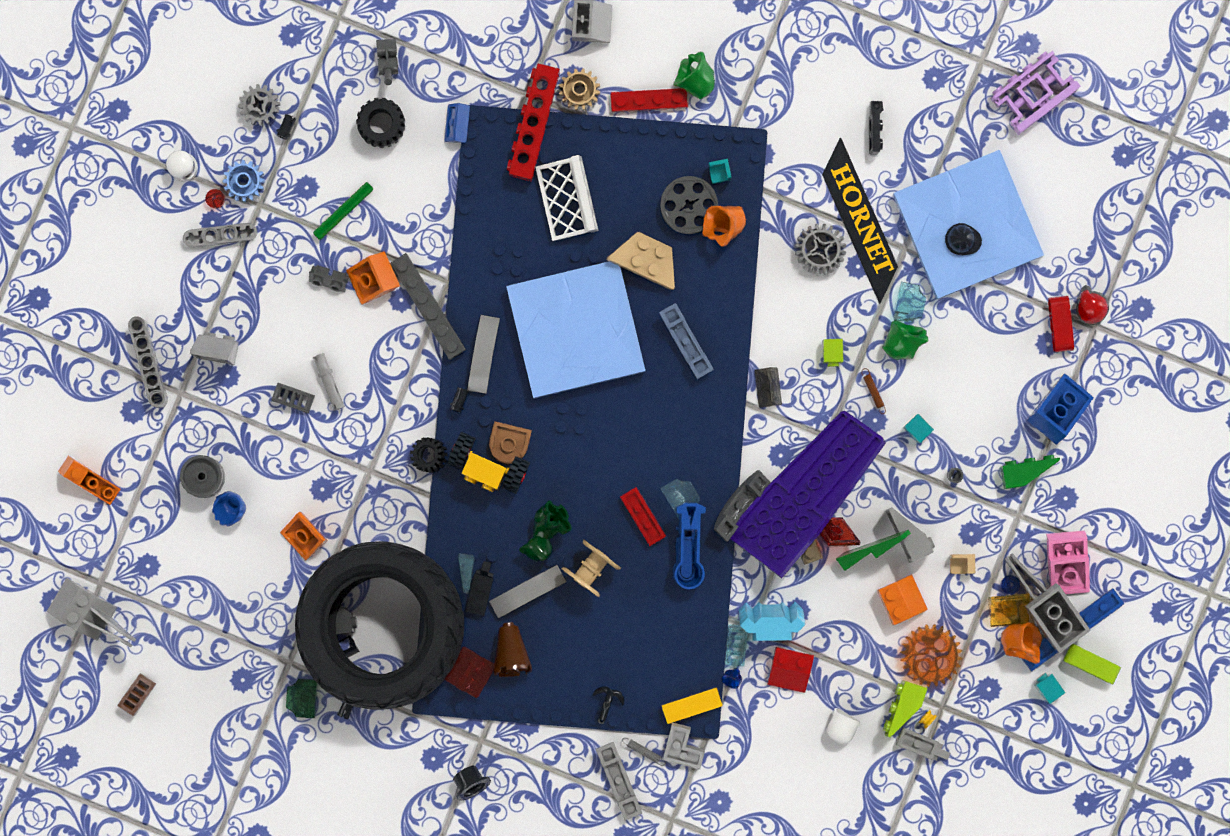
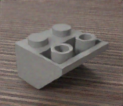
M574 0L572 41L610 43L612 5L594 0Z

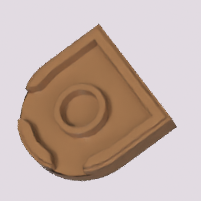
M494 421L489 442L490 451L494 458L505 464H512L516 456L522 459L527 452L532 430Z

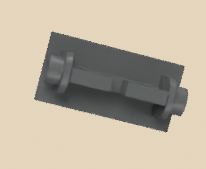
M319 265L312 266L311 271H309V282L316 286L328 287L336 292L346 291V284L349 281V276H346V273L333 270L330 276L328 275L329 268Z

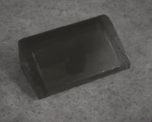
M778 368L756 369L755 379L759 408L782 405Z

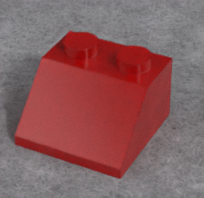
M775 647L767 685L805 693L814 655Z

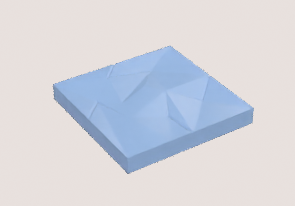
M1000 150L893 193L895 202L936 300L1044 256ZM958 223H965L973 227L980 233L982 238L980 249L970 255H956L952 253L945 243V235L948 229Z
M609 261L506 286L533 399L645 372L620 266Z

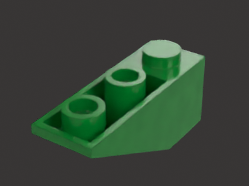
M1054 455L1043 456V460L1035 461L1034 457L1024 459V463L1017 464L1016 460L1005 462V466L1000 467L1003 488L1011 489L1026 486L1060 461V457L1054 458Z

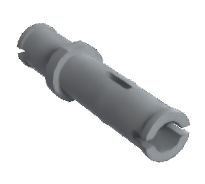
M322 353L313 357L319 371L318 377L322 379L333 411L345 407L332 376L333 371L329 368L325 354Z

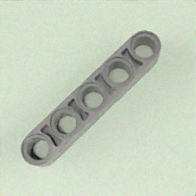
M134 316L129 320L128 328L147 398L153 407L163 408L168 402V397L149 327L143 318ZM141 321L142 328L137 331L134 330V323ZM142 339H146L148 343L144 349H140L138 345ZM148 357L152 358V365L145 367L143 364L144 360ZM151 376H156L158 380L154 386H150L148 383ZM157 394H161L163 398L160 404H155L153 401L154 396Z

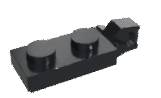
M882 101L870 102V155H877L883 149V139L880 138V131L883 129V120H880V113L884 110Z
M483 561L482 569L476 570L466 612L485 616L494 579V573L489 572L491 562Z

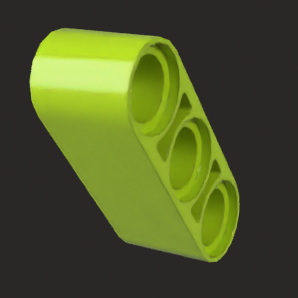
M1075 644L1069 646L1063 659L1064 662L1112 685L1121 670L1120 666Z

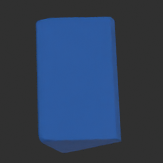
M462 103L448 104L445 142L465 143L467 141L469 105Z

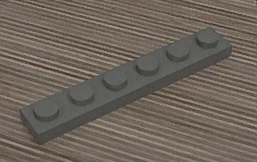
M405 253L391 262V266L448 359L452 360L466 351V348L408 254Z

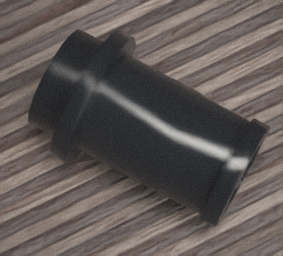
M285 114L280 128L276 130L278 132L277 136L285 140L291 137L290 132L296 118Z
M457 387L454 400L450 403V409L461 413L465 409L463 406L469 391Z
M343 702L337 715L343 716L344 719H349L353 706Z

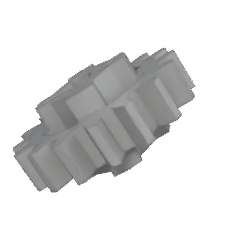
M256 84V89L249 86V92L243 91L245 97H239V100L243 102V104L238 105L240 109H243L240 114L242 116L247 115L245 121L248 122L251 119L252 125L258 122L262 126L263 121L270 124V118L276 119L273 114L280 112L276 108L280 106V102L275 101L279 98L278 95L272 96L274 90L270 89L267 91V85H264L262 89L259 84ZM257 93H263L268 96L261 97ZM252 97L251 103L247 105L249 98ZM256 98L262 104L263 112L258 107H256ZM272 104L271 110L267 114L268 106ZM257 113L260 114L261 117H254L251 114Z

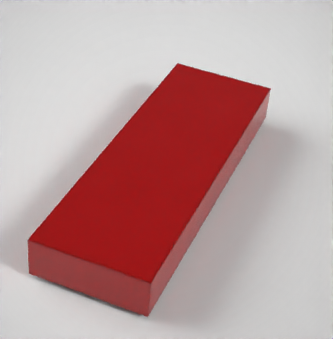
M637 487L620 496L649 546L666 537Z

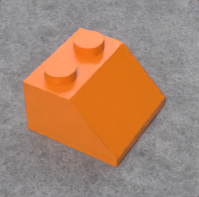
M385 251L368 256L346 270L361 305L388 294L400 286Z
M912 574L877 590L892 625L901 623L928 610Z

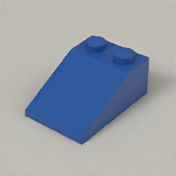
M1064 373L1035 408L1027 421L1057 445L1068 435L1094 397Z

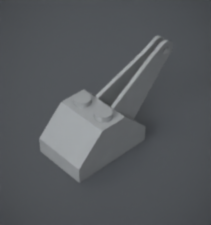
M1013 553L1010 554L1018 568L1042 593L1036 598L1013 563L1007 557L1004 559L1032 600L1025 606L1030 618L1058 653L1063 652L1091 631L1060 585L1055 583L1047 589Z
M66 578L47 610L48 613L62 623L96 641L99 640L104 632L128 647L133 646L128 641L106 631L105 628L108 624L126 638L134 642L136 640L112 618L118 608L117 606L69 578Z

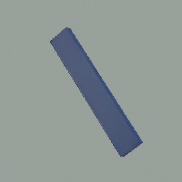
M1112 588L1080 611L1079 614L1089 629H1091L1124 605V602ZM1046 638L1042 639L1039 648L1040 662L1038 664L1022 659L1031 672L1058 653Z

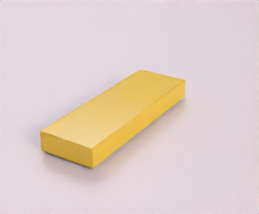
M716 687L664 704L662 709L667 724L723 705Z

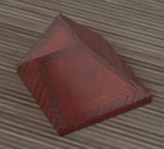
M832 517L819 534L827 548L857 546L861 543L843 517Z

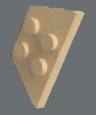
M636 232L606 259L669 290H674L672 247L649 236Z

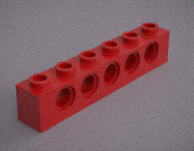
M537 63V67L532 69L530 79H533L532 86L527 88L526 97H528L527 105L523 104L521 115L524 116L523 121L518 123L516 134H519L518 141L513 142L511 150L514 153L513 160L509 159L507 165L510 177L532 182L560 75L559 68ZM540 81H545L548 86L546 89L540 90L537 84ZM534 100H541L543 105L540 108L533 107L532 103ZM530 118L538 120V124L534 127L529 126L527 122ZM531 136L534 139L533 143L525 145L523 143L524 137ZM522 154L529 157V160L524 164L518 161V157Z

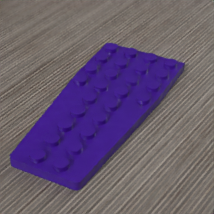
M841 411L764 489L761 497L758 496L736 523L738 528L730 540L780 578H783L819 536L886 444L884 438L847 411Z

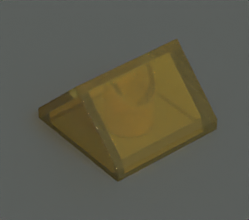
M1017 594L988 597L990 626H1007L1029 622V614L1025 606L1030 603V595Z

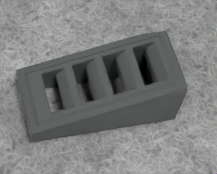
M277 383L271 401L309 414L315 395ZM282 389H285L282 400H280L279 396L281 394ZM289 392H293L290 402H286ZM297 394H300L297 405H295L294 401L296 399ZM304 396H306L308 398L305 407L303 408L301 407Z

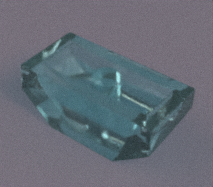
M901 281L893 320L912 323L914 320L922 318L926 297L920 291V285Z
M675 479L660 488L678 519L679 515L676 513V506L685 502L698 503L700 500L690 481Z

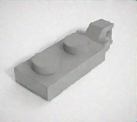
M904 727L896 743L899 747L931 760L937 761L938 756L948 760L951 754L942 750L943 744H940L938 741Z

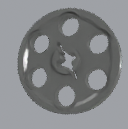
M694 176L680 177L672 181L662 194L660 205L662 216L665 222L677 232L683 234L699 233L703 231V226H696L694 219L697 216L705 217L707 209L703 207L704 200L710 199L713 201L714 206H718L716 193L711 185L701 178ZM676 184L684 186L685 190L682 194L674 192L673 188ZM694 184H702L704 190L701 193H695L692 188ZM667 201L675 203L676 207L673 211L665 209L664 205ZM685 201L694 202L692 210L689 208L683 209L686 205ZM677 217H683L686 220V224L683 227L676 226L675 219Z

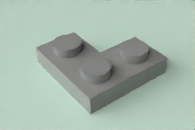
M672 722L663 760L700 769L705 749L687 745L691 727Z

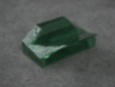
M298 679L296 683L287 687L286 708L292 711L295 717L315 718L318 683L314 679Z

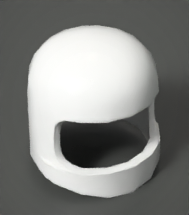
M178 150L171 153L167 158V170L177 180L186 182L196 176L198 164L192 155ZM193 164H194V165H195V168H194V172L192 173V175L189 176L188 178H182V177H185V176H187L188 174H190V172H191L192 169H193Z
M835 708L832 713V721L827 726V734L836 742L848 743L853 739L860 722L843 710Z

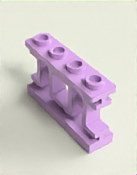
M1045 51L1037 58L1039 60L1034 65L1032 63L1028 64L1022 69L1024 73L1020 76L1015 74L1007 81L1009 83L1004 88L1000 86L992 92L994 96H992L991 101L996 104L997 108L1006 103L1016 115L1010 121V124L1018 135L1081 87L1077 81H1074L1071 75L1063 81L1052 66L1059 59L1054 55L1053 51L1049 54ZM1047 60L1051 61L1045 66L1050 75L1044 80L1038 72L1033 76L1029 75ZM1033 80H1036L1046 94L1033 104L1022 89ZM1056 81L1061 88L1067 83L1069 84L1066 89L1053 99H1048L1053 95V91L1048 86L1052 82ZM1017 83L1021 84L1015 89L1020 98L1014 103L1008 95L1003 99L999 98ZM1023 104H1026L1031 111L1037 106L1039 107L1036 112L1019 124L1018 121L1023 115L1018 108Z

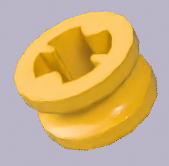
M929 709L918 723H923L926 729L937 716L932 715Z

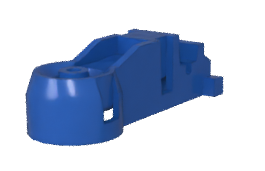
M685 502L676 506V513L679 515L680 522L679 526H676V530L679 531V537H676V563L673 566L672 577L676 584L689 590L701 585L705 577L704 568L700 563L701 513L706 512V507L696 502Z

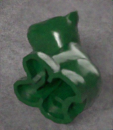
M547 501L536 511L532 538L519 548L522 554H525L534 561H544L551 556L552 545L549 540L557 533L564 535L572 529L565 507L561 504L556 506L552 501Z

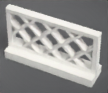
M576 155L568 159L537 166L536 172L552 241L599 231L582 157ZM570 163L571 171L567 177L558 172L563 164ZM549 168L554 171L549 181L542 177L541 170ZM557 174L565 178L560 188L552 184ZM568 180L575 185L572 195L563 191ZM550 185L559 190L553 200L547 197L546 194ZM561 192L570 197L564 207L556 202ZM572 199L579 203V209L576 214L567 209ZM554 204L563 209L558 218L552 216L550 212ZM565 211L574 215L569 225L560 221ZM576 218L583 221L584 229L576 231L571 227ZM559 222L566 226L567 229L562 235L556 236L555 227Z

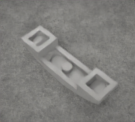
M484 315L480 317L468 391L487 394L500 318Z
M558 565L489 602L497 617L500 618L566 583V580Z
M614 742L596 748L624 820L642 814Z

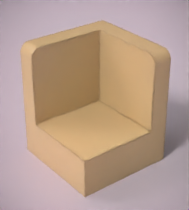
M975 554L950 555V573L975 574Z

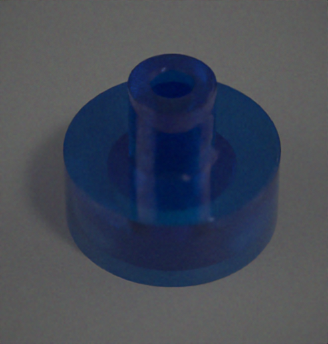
M1008 575L1001 580L1000 587L1006 594H1015L1020 589V581L1016 576Z
M737 668L726 670L722 676V682L729 688H738L742 682L740 670Z

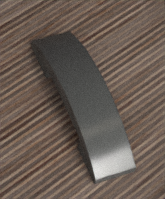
M760 470L754 472L736 489L716 520L714 530L726 542L729 541L737 530L738 526L736 523L742 514L747 510L755 497H761L764 489L771 483Z

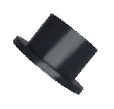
M475 765L464 768L453 777V781L459 789L456 795L459 801L476 796L491 783L489 777H482Z

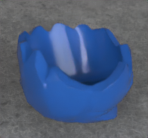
M227 491L216 497L212 513L215 514V520L220 521V525L228 527L242 519L246 512V504L240 495Z

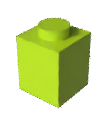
M823 339V364H827L828 367H839V363H843V339Z

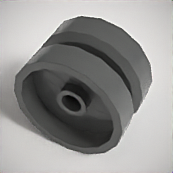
M197 455L188 459L182 466L180 481L187 493L198 498H209L221 491L225 483V472L217 460L209 456ZM201 473L205 474V479L200 480L201 477H199Z

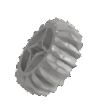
M815 224L814 231L811 226H808L809 233L803 230L801 233L804 238L798 236L797 240L801 244H795V248L800 249L795 252V255L802 256L797 261L799 263L804 260L803 269L807 265L810 266L808 269L809 273L812 272L813 268L816 269L815 275L819 274V270H822L823 275H826L827 268L832 273L834 272L832 266L834 265L836 268H839L840 265L837 261H844V258L840 257V255H846V251L841 250V248L846 247V243L840 244L844 237L837 238L836 236L840 231L837 230L833 234L831 232L833 226H830L829 230H825L826 224L822 225V229H819V225ZM817 235H826L832 240L822 242ZM811 237L814 249L806 253L805 244ZM818 245L826 247L823 251L824 255L820 254V252H815ZM836 246L835 258L830 262L827 251L831 247ZM819 257L825 264L813 263L809 258Z

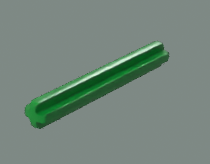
M368 182L363 184L313 232L315 237L321 240L373 191V187Z

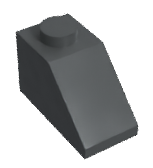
M341 604L336 617V634L354 633L355 628H357V618L353 617V613Z

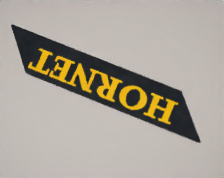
M839 138L822 176L880 304L898 265L842 139Z

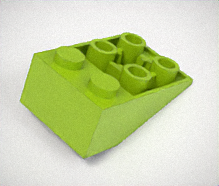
M904 680L897 684L894 693L897 695L895 702H891L889 713H891L890 720H886L883 727L885 736L891 737L922 707L928 688Z

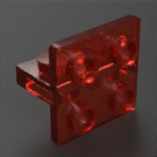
M462 647L454 667L445 680L461 691H465L478 698L494 671V663L472 650Z

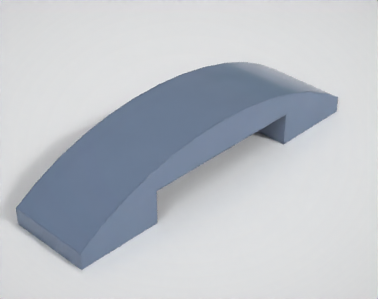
M675 303L659 312L695 377L698 379L714 370L677 304Z

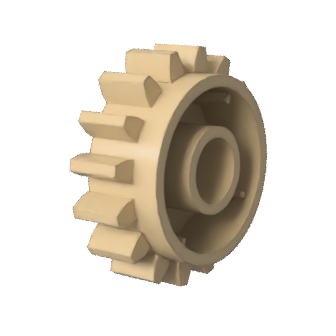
M582 68L581 72L574 69L572 74L568 71V77H562L564 84H559V88L563 89V91L559 92V95L565 96L562 102L568 101V108L574 105L575 111L578 110V107H582L584 111L586 105L591 108V102L598 101L595 95H600V91L596 90L600 88L599 83L595 84L597 77L592 78V72L585 73L584 68ZM583 86L585 91L578 94L574 91L575 87Z

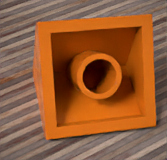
M298 512L280 532L305 561L328 541L302 512Z

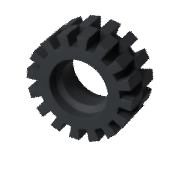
M423 437L421 440L416 441L417 445L413 444L412 448H414V451L410 450V454H413V457H410V460L414 461L412 464L416 466V469L434 473L433 471L437 472L439 468L444 467L442 463L447 462L444 457L448 456V453L444 452L447 449L445 446H442L443 443L438 439ZM427 448H432L435 453L434 459L431 462H426L423 459V452Z

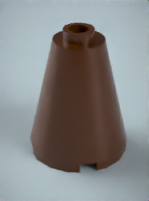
M513 622L503 623L498 631L494 675L514 677L520 676L522 671H525V674L531 673L532 665L518 626L514 625Z

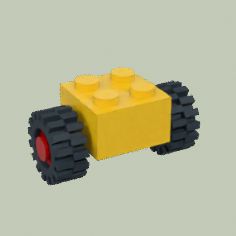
M461 432L452 448L447 463L459 469H462L465 464L461 473L465 476L464 479L473 484H476V482L482 483V488L493 492L494 489L498 491L503 482V489L516 494L526 476L530 462L516 456L510 469L509 467L505 468L472 453L473 451L471 450L476 438Z

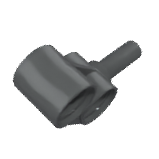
M396 39L376 40L377 56L379 57V76L384 75V83L391 85L392 75L398 74Z

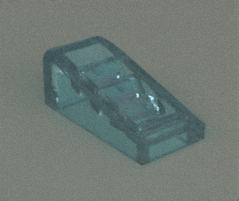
M459 553L462 589L464 593L469 594L475 557L474 555Z
M728 624L725 665H745L748 633L740 625ZM732 632L743 633V635H735ZM732 640H742V643H735V642H731V641H732ZM731 647L741 648V651L731 650ZM730 655L741 656V659L730 658Z

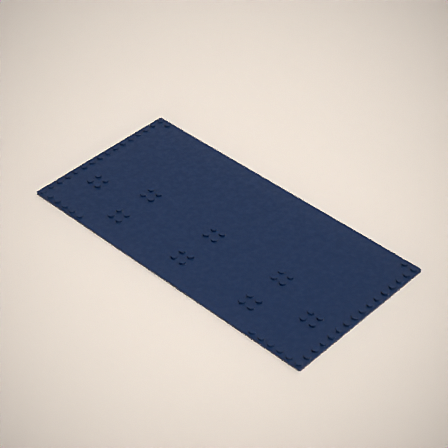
M469 105L467 141L461 143L446 310V317L466 348V351L449 360L443 350L435 439H438L443 443L442 446L446 447L447 450L444 452L448 453V456H445L444 459L448 462L458 436L461 432L476 438L471 450L473 451L472 453L510 469L512 464L499 462L490 451L489 442L494 421L532 430L527 452L522 459L530 462V465L516 494L503 489V482L498 491L494 489L493 492L482 488V483L476 482V484L466 481L464 479L465 476L461 474L465 464L462 469H459L447 462H443L444 467L432 473L425 555L442 567L456 587L464 613V637L460 654L450 673L433 692L412 703V712L420 715L669 735L672 723L667 724L662 705L716 687L722 702L735 543L730 539L726 542L714 530V526L721 510L739 487L768 132L765 129L550 112L536 167L568 159L576 155L581 156L599 230L552 241L536 167L532 182L510 177L509 171H507L509 159L513 160L514 153L511 152L513 142L518 141L519 134H516L518 123H522L524 117L521 115L522 109ZM530 118L527 124L534 127L538 124V120ZM526 136L523 139V143L530 145L534 139L531 136ZM525 154L518 157V161L522 164L529 160V157ZM728 159L731 181L712 184L708 167L709 162ZM570 163L563 164L558 172L567 177L571 171ZM549 168L541 170L542 177L549 181L554 171ZM557 174L552 184L560 188L565 178ZM684 176H694L705 180L714 189L718 199V206L742 207L746 218V225L743 231L726 246L721 247L716 240H710L708 237L703 236V231L695 234H683L672 229L665 222L660 207L662 194L672 181ZM568 180L563 191L572 195L575 185ZM696 183L692 187L693 191L697 194L704 190L703 185L700 183ZM676 184L673 190L676 194H682L685 188L682 184ZM550 185L546 191L547 197L553 200L559 190ZM561 192L556 202L564 207L570 197ZM572 199L567 209L576 214L579 209V203ZM706 199L703 202L705 209L714 206L713 201L710 199ZM667 201L664 205L668 211H673L676 207L673 201ZM685 201L686 205L683 209L689 208L692 210L694 202ZM554 204L550 210L551 215L558 218L563 209ZM565 211L560 221L569 225L574 215ZM702 216L695 217L694 224L696 226H703L704 218ZM677 217L675 224L677 227H683L686 224V220L683 217ZM576 218L571 227L576 231L584 229L583 221ZM559 222L555 227L556 236L562 235L567 229L566 226ZM719 231L714 232L715 235L725 234ZM636 232H640L672 247L674 290H669L620 267L645 372L533 399L506 286L609 262L606 260L607 257ZM675 303L714 369L698 379L695 377L659 312ZM481 315L500 318L487 394L469 391L463 406L465 409L461 413L451 410L450 403L454 400L457 387L468 390L472 358ZM635 487L639 490L666 535L665 538L651 546L645 540L620 496ZM547 501H552L556 506L561 504L568 512V521L572 527L571 531L564 535L557 533L549 540L552 545V554L544 561H534L525 554H522L519 548L532 538L536 511ZM685 502H696L706 507V512L701 513L700 563L704 568L705 577L701 585L689 590L676 584L672 577L673 566L676 563V537H679V531L676 530V526H679L680 522L679 515L676 513V506ZM583 539L604 553L621 568L617 570L607 563L600 572L601 576H597L590 585L600 594V597H597L587 588L585 589L573 577L561 569L566 567L576 574L582 566L581 562L585 561L592 553L583 544ZM483 561L491 562L489 572L494 573L485 616L466 612L474 574H476L477 569H482ZM558 565L566 583L500 618L497 617L489 601ZM422 608L420 611L417 650L420 647L424 635V616ZM513 622L514 625L518 626L532 665L531 673L525 674V671H522L520 676L514 677L494 675L498 631L503 623ZM602 686L620 691L625 699L624 705L622 706L618 698L613 696L606 721L600 724L598 718L606 694L601 693L596 696L592 694L597 688ZM721 707L673 723L691 727L689 737L717 739L720 731Z

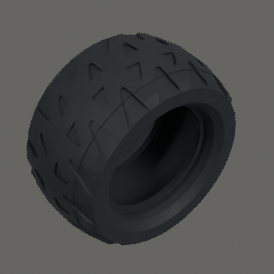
M385 541L364 542L347 547L332 555L309 578L301 593L296 610L295 636L298 651L306 669L318 685L327 693L346 704L372 710L403 707L422 699L433 692L445 680L454 667L461 651L464 637V613L455 585L442 567L433 559L412 547ZM380 577L394 579L406 586L417 598L424 616V635L417 652L404 666L386 674L368 672L355 665L343 652L336 634L337 613L347 594L362 582Z

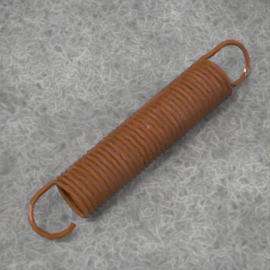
M869 372L863 379L876 407L884 406L885 408L884 402Z

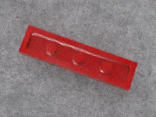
M683 88L611 92L612 112L688 108L687 91Z

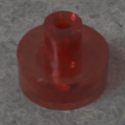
M212 189L207 192L205 200L209 207L218 209L224 205L225 196L220 190Z

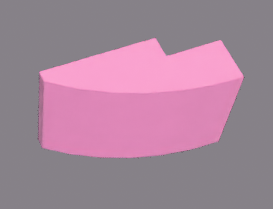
M1085 530L1046 534L1050 587L1057 583L1065 594L1090 592L1089 557Z

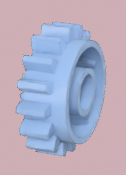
M242 160L241 164L235 161V166H228L230 171L224 172V175L227 176V179L223 180V183L227 184L224 189L225 191L230 190L228 195L230 197L235 195L236 201H239L240 198H242L243 202H246L247 198L253 201V195L259 197L258 190H264L261 183H265V179L260 178L264 173L262 171L257 172L260 167L258 165L253 167L252 161L246 164L245 160ZM242 177L249 178L246 185H240L239 181Z

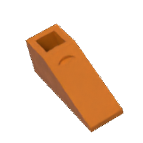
M69 455L58 470L62 476L111 505L121 490Z

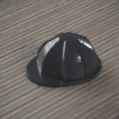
M958 223L948 229L945 235V243L947 248L956 255H970L980 249L982 238L980 233L973 227L965 223Z

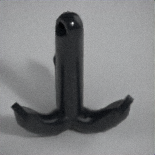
M606 686L597 688L592 694L593 696L601 693L606 694L598 718L600 724L606 721L613 696L618 698L622 706L625 701L620 691L611 690Z

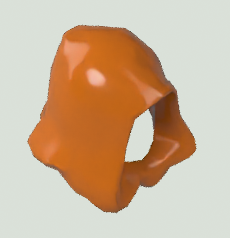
M709 207L704 217L703 236L708 237L710 240H716L721 247L726 246L743 231L746 225V218L742 207ZM719 231L725 234L715 235L714 232Z
M1034 623L1011 624L1001 633V643L1007 656L1019 657L1034 664L1040 662L1039 648L1042 642V635Z

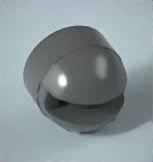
M951 468L947 472V478L952 483H959L963 479V472L959 468ZM956 470L957 472L955 473V475H954L953 478L951 479V476L953 475L954 471Z

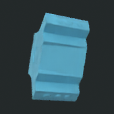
M758 602L754 608L745 603L739 609L740 626L747 633H752L753 641L792 640V632H799L805 626L803 609L796 602L789 608L783 602L767 605Z

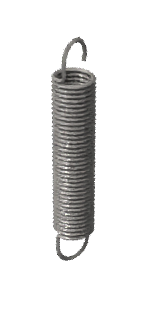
M632 739L627 745L657 764L661 758L658 754Z

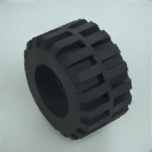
M374 98L373 101H367L365 106H361V111H358L356 124L361 137L367 144L384 148V146L390 147L394 142L396 144L400 137L402 138L403 131L405 130V118L400 107L394 101L387 100L386 98ZM378 113H386L392 118L390 129L384 133H376L370 127L371 118Z

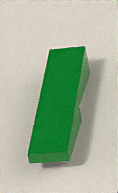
M905 530L846 551L837 557L836 560L843 570L846 571L870 553L875 558H878L911 533L909 530Z

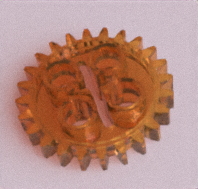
M926 624L925 630H922L919 626L917 627L918 633L911 631L913 637H905L908 644L902 643L901 645L906 649L900 651L901 654L905 655L900 661L906 662L902 668L909 669L906 675L913 674L912 681L919 678L920 685L926 681L928 687L931 682L938 686L939 680L942 684H945L944 678L952 680L950 674L957 675L954 668L961 667L957 660H963L962 657L958 656V653H961L962 650L956 648L960 642L954 643L953 641L956 635L950 637V630L944 633L943 626L936 630V624H933L931 629ZM937 639H941L944 642V647L941 650H937L934 646ZM918 642H923L925 645V650L922 653H918L915 649V645ZM929 650H932V653L948 652L947 655L933 657V661L930 658L914 659L915 656L929 654ZM940 658L947 660V666L944 669H940L937 665ZM921 661L928 663V669L925 672H921L918 668Z

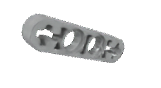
M252 223L191 229L184 233L183 242L186 246L195 248L251 241L256 238L258 231ZM240 227V231H246L247 227H250L254 232L250 234V237L247 234H240L241 238H238L237 228ZM227 229L235 231V236L232 239L225 238L224 233ZM209 231H213L216 234V238L212 242L207 241L205 238L206 233ZM199 232H202L203 243H200V239L194 240L193 244L187 240L190 234H193L194 237H199Z

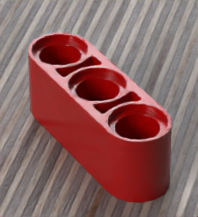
M1049 297L1048 307L1054 352L1074 351L1069 297Z

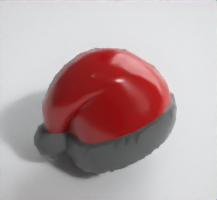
M1084 285L1081 288L1082 293L1076 305V312L1081 321L1088 325H1095L1102 322L1107 316L1109 301L1102 293L1091 291L1090 286Z

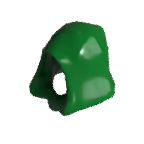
M703 52L689 54L688 58L681 61L678 76L673 83L674 86L685 89L692 96L699 99L707 97L715 87L714 70L707 63ZM693 62L698 63L696 69L691 66Z
M894 320L891 322L890 331L882 348L889 357L895 360L913 359L918 348L928 342L927 330Z

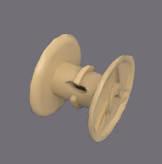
M583 539V544L592 553L585 561L581 562L582 566L576 574L566 567L561 569L573 577L585 589L587 588L597 597H600V594L590 585L597 576H601L600 572L607 563L617 570L621 568L604 553Z

